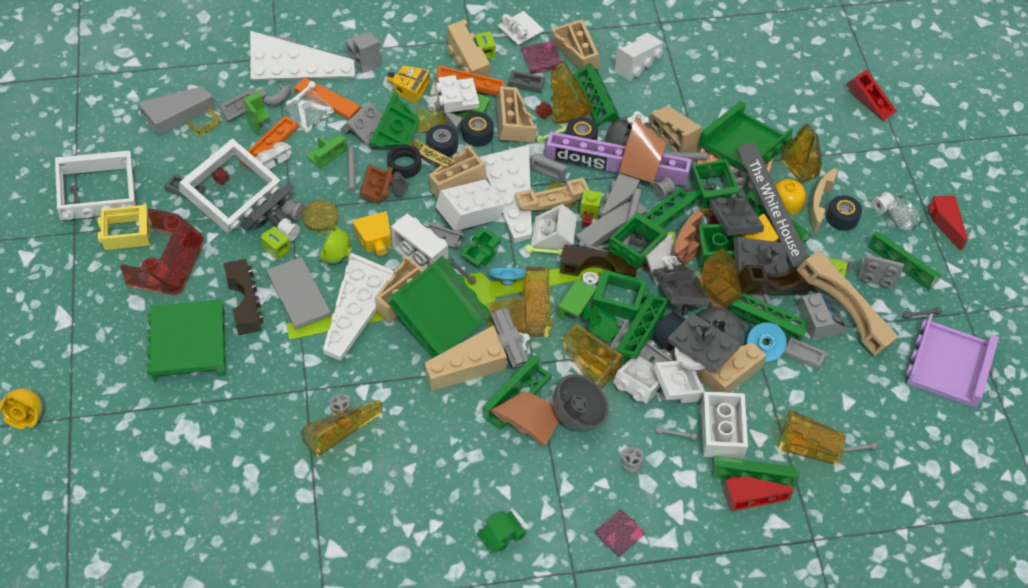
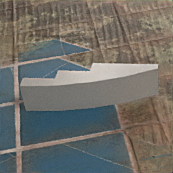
M632 201L616 208L580 232L576 239L579 242L583 240L586 244L592 246L609 241L610 237L627 222ZM639 202L637 212L645 215L648 210Z

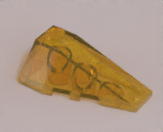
M562 61L551 72V88L553 89L551 115L556 124L569 123L575 118H585L593 110L583 89L566 63Z
M806 123L797 132V136L791 139V143L784 147L781 161L801 184L819 177L822 167L819 137L811 126Z
M376 400L309 423L301 430L302 441L318 458L383 413L382 402Z

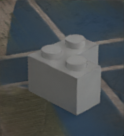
M371 31L346 40L347 53L355 61L362 74L381 66L380 59L382 56L379 49L381 43L379 38L375 37Z

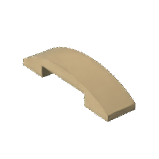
M836 168L830 170L821 179L816 188L810 209V221L814 233H818L825 212V208L818 207L822 193L831 192L838 170Z
M583 177L567 181L566 186L534 193L533 189L517 192L515 197L520 208L523 210H547L581 199L584 189L589 190Z

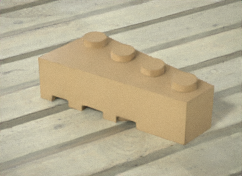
M494 325L425 362V376L431 391L506 370L507 356Z

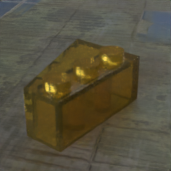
M722 248L704 260L700 287L710 295L714 303H719L725 308L743 295L734 258Z
M526 267L523 287L525 333L529 337H548L549 329H553V318H550L552 301L549 299L551 297L549 267Z
M577 323L563 336L564 349L582 374L594 381L600 389L622 367L623 355Z
M789 409L782 429L778 450L839 465L843 456L846 435Z

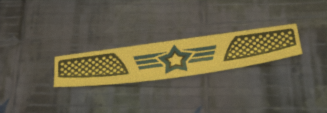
M416 139L409 143V145L416 147L421 155L447 167L455 162Z

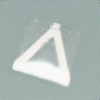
M312 88L308 89L284 108L285 112L295 122L299 123V126L306 133L334 112L333 108Z

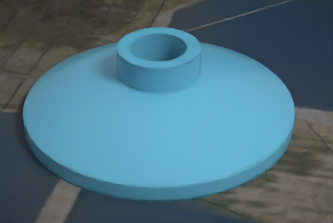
M500 267L489 270V274L497 279H501L503 284H513V280L526 277L527 271L518 268Z
M765 322L756 325L751 329L747 337V344L753 342L767 355L765 362L776 360L783 354L786 348L787 341L783 330L773 323ZM764 338L769 339V344L766 346L762 343Z

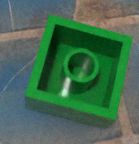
M721 224L698 225L695 239L700 244L698 250L700 268H723L735 265L734 238L738 237V235L727 236Z

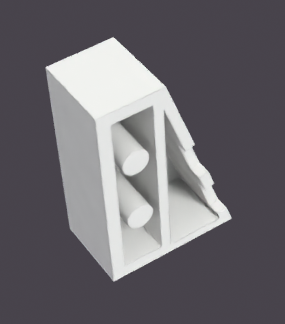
M647 32L635 38V42L629 41L625 47H617L614 71L629 81L638 77L645 68L650 67L655 59L661 57L663 54V42Z

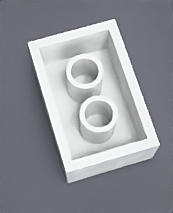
M485 179L441 190L435 207L453 230L458 231L499 220L505 202Z
M407 213L391 226L393 250L402 257L406 254L422 269L428 268L442 255L445 259H448L447 242L436 236L430 228L423 226L417 218H413Z
M704 392L701 402L703 457L720 456L744 459L748 448L745 393Z

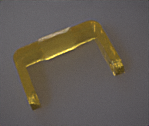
M210 108L207 109V112L214 120L204 125L201 129H198L191 122L187 123V126L199 136L209 132L221 122L219 115Z

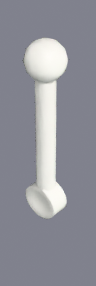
M310 81L308 84L309 86H307L303 91L296 95L292 100H288L286 102V105L288 107H291L293 105V102L300 98L309 89H314L316 87L315 82Z

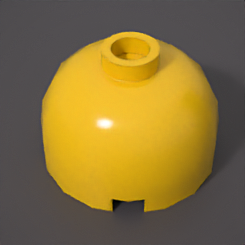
M783 179L777 182L775 187L789 215L798 214L803 210L806 201L804 187L793 179Z
M25 388L9 391L0 402V412L4 415L3 420L10 426L18 429H25V426L34 427L42 415L43 404L36 393Z

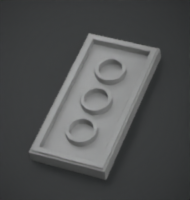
M302 257L266 270L295 330L331 316V311Z

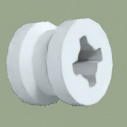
M884 192L880 197H875L872 200V206L878 214H884L887 212V209L891 210L895 207V199L890 193Z
M285 218L278 224L277 229L285 234L290 241H293L299 234L300 226L292 224L288 218Z

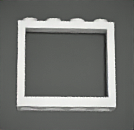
M232 138L181 180L179 191L228 234L233 229L238 228L245 218L247 219L258 207L267 202L268 198L274 196L280 190L281 180ZM236 155L266 181L268 185L228 218L200 194L195 187L229 158Z
M130 151L55 158L57 209L60 220L101 216V209L136 206ZM127 168L128 199L65 205L64 174Z

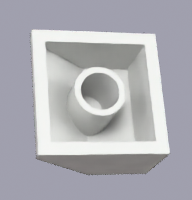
M561 204L536 216L531 246L533 248L559 250L564 249V244L573 245L577 215Z

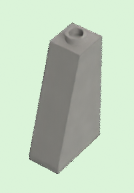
M202 86L141 101L138 105L142 117L154 132L161 136L213 110L214 97L210 91L207 92Z

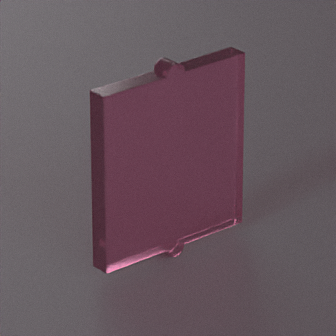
M620 509L595 530L594 533L605 543V547H609L620 557L642 538L646 532L635 523V519H631Z

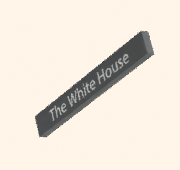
M754 141L737 147L738 155L772 227L778 235L780 243H786V256L792 269L800 266L809 256Z

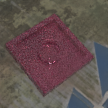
M554 41L521 47V52L530 74L563 69V63Z

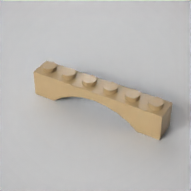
M820 250L807 258L798 267L797 271L809 284L827 291L845 306L857 324L862 343L874 356L878 355L898 338V335Z

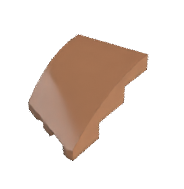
M638 117L635 118L619 172L654 183L659 164L664 157L667 142L658 137L651 128L646 127Z
M699 210L692 214L685 222L676 240L674 251L683 265H687L698 255L700 244L695 241L698 225H701L703 213Z
M525 391L491 410L503 423L509 422L522 435H530L541 446L547 444L560 421L555 414L552 404Z

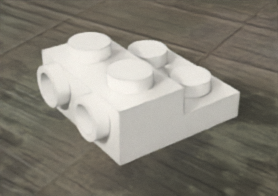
M456 75L438 78L436 92L440 93L439 104L443 106L445 113L479 108V100L473 78L457 80Z
M640 356L637 359H630L619 369L613 382L620 391L625 390L633 395L636 401H643L646 404L656 395L658 388L661 386L653 368L654 364Z
M677 361L656 362L653 366L666 400L680 399L681 403L698 402L703 396L704 388L699 381L696 370L685 369Z

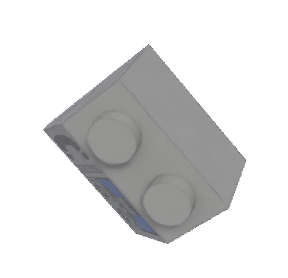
M822 293L802 296L798 311L801 318L807 320L805 327L811 340L848 332L838 307L832 298Z

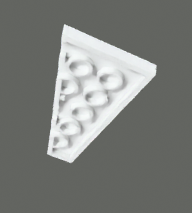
M250 31L252 82L302 80L304 77L309 80L355 79V61L353 59Z
M529 145L479 157L486 164L487 182L505 202L502 216L513 242L531 239V210L521 209L515 197L517 192L530 190Z
M350 252L348 266H346L344 280L342 281L336 302V309L332 316V323L324 344V354L339 361L344 358L375 314V297L385 282L390 280L394 274L393 270Z

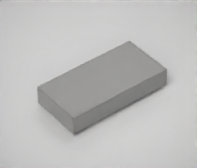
M536 153L533 154L531 161L532 170L562 182L565 180L567 166Z
M790 337L783 352L784 356L816 370L820 369L827 354L823 350Z

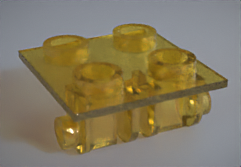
M525 296L487 303L490 314L501 308H507L518 332L524 333V329H526ZM491 316L488 318V328L494 325L498 334L499 332Z

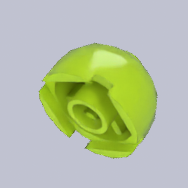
M332 225L330 235H327L318 260L329 264H337L344 257H349L352 247L349 246V235L344 230Z

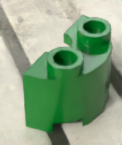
M483 227L474 234L472 238L473 243L462 248L460 255L479 268L482 264L486 266L496 255L494 249L497 244H501V238Z
M594 305L593 308L587 307L582 312L584 319L590 322L588 328L593 335L610 343L611 339L619 333L616 317Z
M502 511L487 520L489 525L483 530L479 529L477 534L490 554H493L496 551H503L508 546V541L521 540L526 535V530L512 511L508 514Z

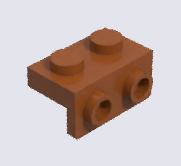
M369 164L365 171L359 196L380 204L383 198L386 199L389 195L390 189H388V185L392 182L393 175L391 173L393 168L389 166L384 171Z

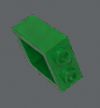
M727 159L692 165L690 177L695 190L700 194L698 199L702 209L710 208L709 199H717L719 197L730 198L733 193H736V195L740 193ZM722 175L727 188L710 191L704 190L700 179Z
M637 212L610 237L608 250L625 260L629 265L639 269L647 262L646 255L667 237L668 231ZM634 231L652 241L640 254L622 243Z
M603 269L593 297L592 308L595 305L614 316L633 321L643 305L642 301L648 297L647 281ZM608 284L639 292L635 305L604 298Z

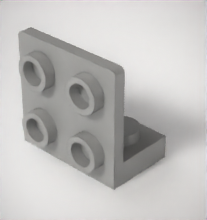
M368 101L339 130L343 134H346L349 130L354 132L372 149L373 147L368 144L379 124L382 114Z
M866 255L860 262L857 280L895 289L904 264Z

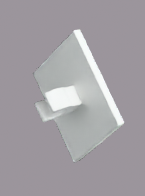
M671 234L646 255L651 273H653L654 269L663 267L672 270L674 265L681 264V261L675 254V243ZM653 277L655 285L659 286V279Z

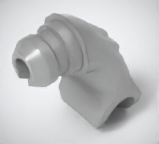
M280 83V92L273 96L264 97V103L273 106L282 103L291 94L290 84L283 86Z

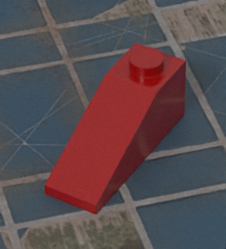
M867 69L846 83L855 98L882 121L897 111Z
M955 195L933 196L931 203L928 204V213L931 214L933 222L959 250H963L968 237Z
M747 476L731 477L726 480L723 488L730 512L788 501L791 499L794 491L791 486Z

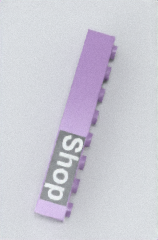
M550 131L546 144V158L620 173L626 146ZM664 154L655 180L661 181L662 178L669 177L674 184L686 186L692 159Z

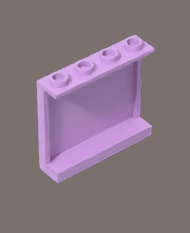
M930 313L928 320L924 319L920 327L923 333L918 335L915 343L918 349L913 350L910 359L914 361L913 365L909 364L906 375L909 376L907 384L977 408L983 397L999 337L991 334L989 340L986 341L932 322L933 314Z

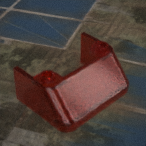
M149 208L148 214L152 228L172 233L160 259L148 258L143 261L140 268L121 264V272L128 286L170 295L180 294L184 290L204 246V237L201 232L180 215Z

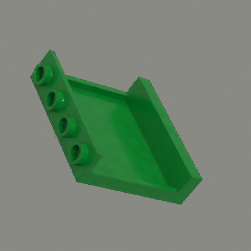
M740 101L701 131L698 146L723 160L727 159L728 163L746 172L736 150L737 147L754 141L765 164L770 162L773 156L779 154L785 146L790 145L793 139V129L790 128L784 134L744 113L746 104Z
M443 255L386 300L432 358L453 348L492 316L489 313L488 307L479 301L475 291L466 285L464 278L457 274L452 268L451 262L445 259Z
M222 299L151 306V314L147 315L148 325L151 326L150 330H147L148 342H150V347H147L148 359L150 358V363H147V373L152 376L154 383L157 382L158 375L217 370L218 376H226L225 310Z

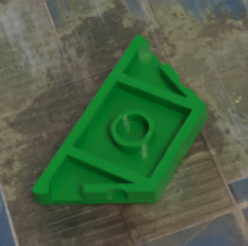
M394 91L368 144L369 146L393 148L401 144L409 145L420 119L411 111L407 103L403 104L398 97V92Z

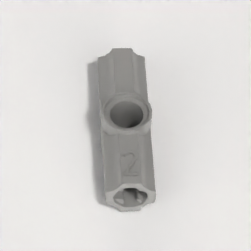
M501 308L496 310L491 315L499 332L500 342L504 350H506L513 368H520L528 361L520 334L512 322L508 309Z

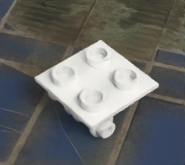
M524 11L513 17L509 14H504L502 16V23L498 25L517 45L544 31Z

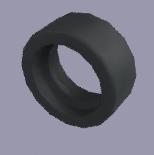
M408 144L393 147L387 156V165L393 168L391 174L400 172L405 179L417 175L422 165L420 151ZM399 157H410L415 160L409 166H399L394 163Z

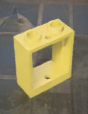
M147 205L101 209V217H98V225L101 228V232H98V241L103 244L104 250L150 246V215ZM139 221V233L109 236L110 224Z

